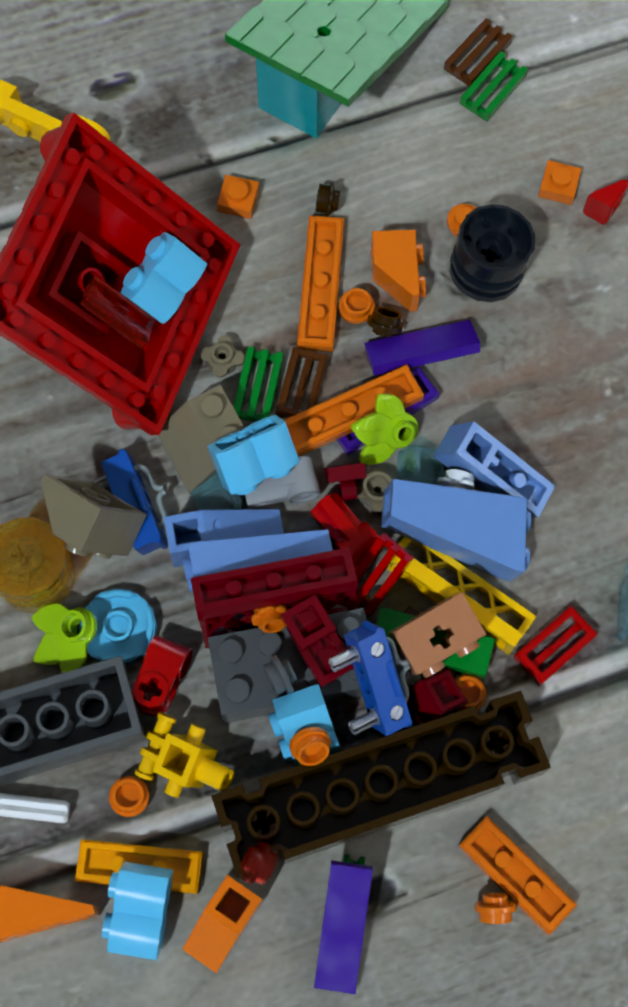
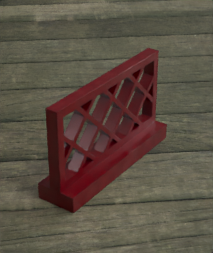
M349 547L191 578L196 612L205 648H209L208 637L259 628L254 626L251 621L255 609L285 604L290 609L314 594L318 598L323 599L320 602L327 614L357 609L356 590L358 589V580ZM336 604H340V605L346 606V607L331 609V608H332L333 606H335ZM237 613L245 614L240 620L232 618ZM220 627L228 628L224 631L215 632Z

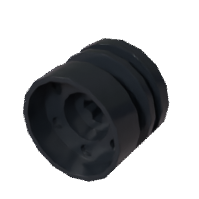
M485 205L477 207L467 214L460 225L456 244L450 258L449 272L456 287L464 295L476 301L484 302L504 300L516 292L535 249V233L531 223L520 212L504 205Z

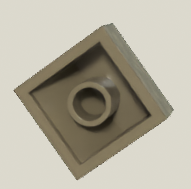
M221 385L186 401L165 422L158 436L189 495L220 481L207 447L224 436L242 431L244 426Z
M48 474L43 475L41 483L52 533L66 542L65 548L68 551L83 557H87L88 553H94L110 559L112 555H129L146 518L145 513L92 481Z

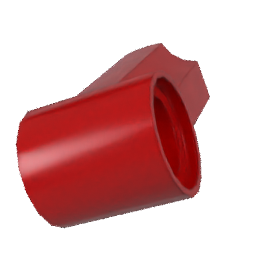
M336 492L325 496L310 511V515L321 529H328L330 540L334 543V550L350 548L356 570L379 537L375 530L367 522L363 521L361 523Z

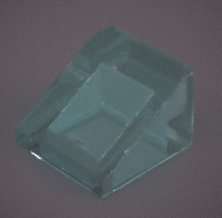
M413 444L398 452L397 479L439 485L437 480L439 477H444V465L433 457L436 452L435 449Z
M218 473L191 492L199 510H242L240 495H231L223 488Z

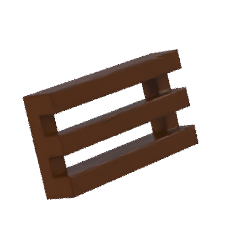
M485 18L445 61L444 70L470 87L500 51L504 52L512 43L513 36L509 33L506 35L502 34L501 27L498 25L495 28L492 27L491 21ZM486 34L487 36L482 40V42L468 55V57L458 67H456L457 64L471 51V49ZM494 40L498 43L467 75L465 73L466 70L477 61Z
M293 347L275 412L277 416L283 419V417L289 418L303 412L300 409L313 360L318 361L319 364L307 409L317 405L328 363V354ZM301 357L305 358V363L293 408L291 409L287 408L286 405L298 360Z

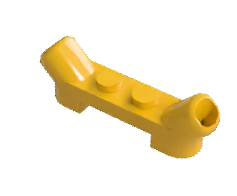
M0 79V124L9 127L12 132L20 137L28 136L41 142L45 132L61 126L63 121L23 104L17 86ZM78 114L80 118L109 141L111 140L109 133L102 126Z

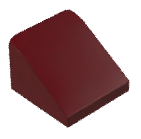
M449 669L422 679L409 689V699L423 723L447 716L468 704L467 699Z

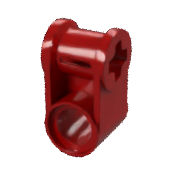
M157 635L152 638L133 686L134 698L142 712L149 716H157L158 712L165 713L168 711L179 684L189 668L193 648ZM155 688H158L161 694L160 697L153 696L148 701L145 693H153Z

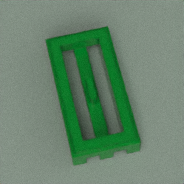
M502 51L497 54L460 98V105L486 122L489 121L524 80L528 72L527 67L522 65L519 68L516 66L517 61L513 58L509 61L505 59L506 54ZM500 67L503 68L497 74V76L491 81V83L485 88V90L479 95V97L474 102H472L473 98L492 78V76L498 71V69ZM509 74H512L511 80L485 110L481 108Z
M247 347L233 406L239 419L256 422L271 416L284 359L282 352L271 354L269 350L262 349L260 352L255 351V347ZM256 360L259 361L248 411H243L242 408L253 361ZM267 363H272L273 368L263 412L259 414L256 413L266 365Z

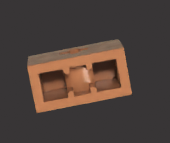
M462 592L451 595L387 633L389 638L394 641L401 659L408 660L410 666L408 671L410 674L419 675L422 673L424 678L445 667L443 660L454 653H457L460 658L480 646L477 640L486 635ZM433 628L436 631L444 630L447 634L441 639L443 646L431 644L430 639L435 636Z

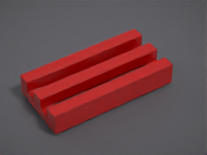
M385 533L377 538L355 570L359 584L383 548L386 546L389 549L362 588L356 590L357 606L362 604L366 608L365 613L368 616H371L378 609L414 559L413 556ZM394 557H399L401 560L374 598L371 599L368 593Z
M570 606L519 650L513 658L517 663L520 662L523 665L525 672L528 675L531 674L535 679V683L540 687L598 634ZM571 618L575 622L572 627L533 661L527 657L529 653L568 619ZM582 630L586 634L544 672L537 668L578 631Z

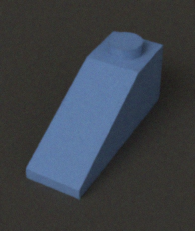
M474 421L450 426L433 455L434 458L449 469H459L474 475V485L486 492L527 498V511L533 517L540 516L555 488L554 484Z

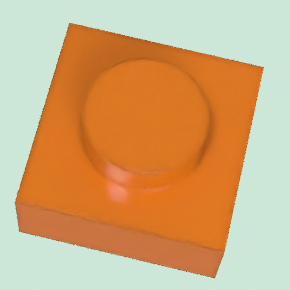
M548 160L538 197L572 205L582 168Z
M225 175L217 201V212L251 219L259 194L260 183L258 181Z

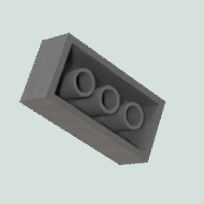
M364 608L328 614L336 627L335 632L346 650L348 648L344 634L362 626V622L367 620ZM286 627L276 633H265L259 628L208 637L220 711L224 724L266 716L275 712L272 700L287 695L285 691L276 695L262 667L271 662L270 657L274 655L280 661L287 658L297 677V681L291 683L294 692L317 684ZM354 669L320 689L325 704L363 697Z
M121 656L0 692V786L147 741L137 702L133 695L127 666Z

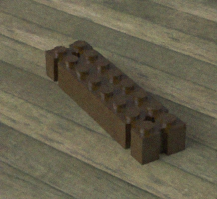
M520 690L491 700L484 714L479 715L476 706L389 736L334 753L318 765H299L259 779L261 790L246 794L243 785L211 795L223 832L233 829L236 838L235 841L226 844L236 877L240 880L269 870L267 859L280 854L283 855L286 864L497 791L505 784L503 777L509 775L513 785L543 775L551 766L540 738L536 737L529 740L526 728L533 720L522 691ZM491 737L495 738L494 743L499 740L503 745L498 754L494 753V749L489 751L486 746ZM261 815H266L268 821L272 817L276 822L270 826L271 832L269 834L262 835L260 829L257 833L253 830V827L258 825V817Z

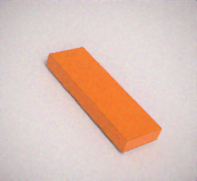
M488 816L458 845L547 936L577 906Z

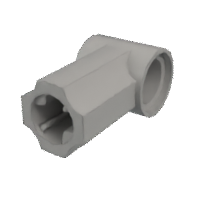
M299 456L300 462L292 467V471L288 475L278 479L269 477L257 484L256 490L245 495L248 509L283 501L291 504H300L319 497L320 490L311 457Z

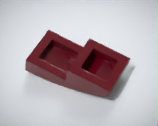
M316 594L280 614L288 633L317 684H319L320 689L354 669L353 664L336 672L330 668L329 659L346 651V648L335 632L336 627Z

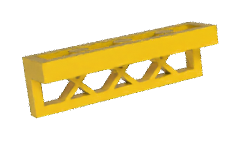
M403 537L398 545L405 550L411 542L424 550L426 563L422 564L414 558L400 579L435 604L455 593L462 592L484 629L485 636L495 638L494 645L510 655L537 616L454 558ZM395 556L386 569L392 572L401 559ZM431 556L439 562H432ZM448 567L456 573L458 585L453 586L436 574L433 569ZM462 578H464L471 584H463ZM480 589L487 594L489 608L483 607L465 594V591ZM494 600L503 606L495 607ZM511 611L524 621L516 630L500 619L497 613Z

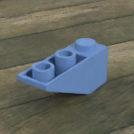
M279 509L199 510L163 517L169 552L174 567L183 566L182 558L190 556L187 543L284 534Z

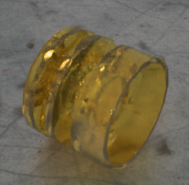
M34 517L16 518L3 523L0 526V596L12 608L25 613H35L47 605L60 604L69 596L75 582V564L70 552L65 548L64 541L53 535L49 523ZM31 555L32 557L28 560L29 565L22 566L21 564L25 562L24 556Z

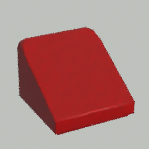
M625 179L620 180L588 195L583 213L602 225L607 224L623 201L628 189V181Z

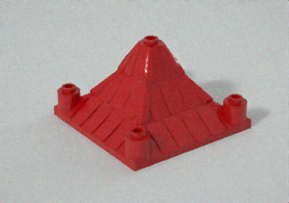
M73 112L65 116L60 127L47 131L42 136L40 152L45 162L22 208V212L14 224L8 241L0 253V336L112 408V417L120 428L125 430L142 429L151 436L160 435L241 244ZM166 232L177 238L203 259L207 266L197 283L185 294L183 301L173 316L166 323L162 324L122 295L121 290L124 286L123 280L126 274L143 262L146 255L145 250L149 242Z

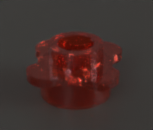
M259 842L256 848L251 846L248 849L240 867L244 871L242 881L249 884L256 882L260 885H264L267 882L278 858L276 853L270 851L271 846L269 844Z

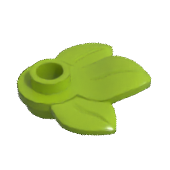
M378 394L375 400V413L367 415L351 424V430L355 436L365 444L358 460L361 463L365 462L366 465L382 463L388 460L397 448L408 446L416 438L418 422L411 414L405 412L402 401L395 395Z
M58 603L47 605L35 612L31 619L40 630L45 632V635L35 652L33 661L48 666L60 664L62 673L81 668L87 659L88 644L94 639L97 632V620L90 610L81 607L69 610ZM82 622V629L78 634L77 627Z

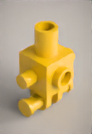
M158 712V720L154 730H148L146 738L150 740L149 746H142L139 754L143 757L134 774L145 780L153 781V773L155 772L169 779L164 793L175 798H179L183 787L203 788L204 784L220 792L227 790L232 783L234 770L214 761L218 750L201 742L206 729L191 723L187 735L170 733L177 719L168 714Z

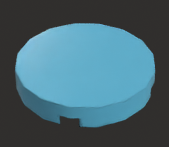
M116 588L101 592L95 596L94 600L85 607V609L90 610L97 620V632L94 639L88 644L87 652L98 662L121 656L126 665L134 664L145 656L150 641L156 635L157 623L153 609L145 599L131 590ZM82 622L78 626L79 633L82 629Z

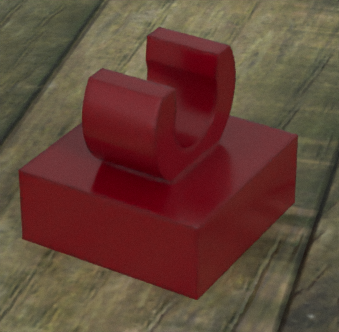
M365 462L324 468L326 483L338 482L340 498L342 500L358 498L355 479L367 478Z

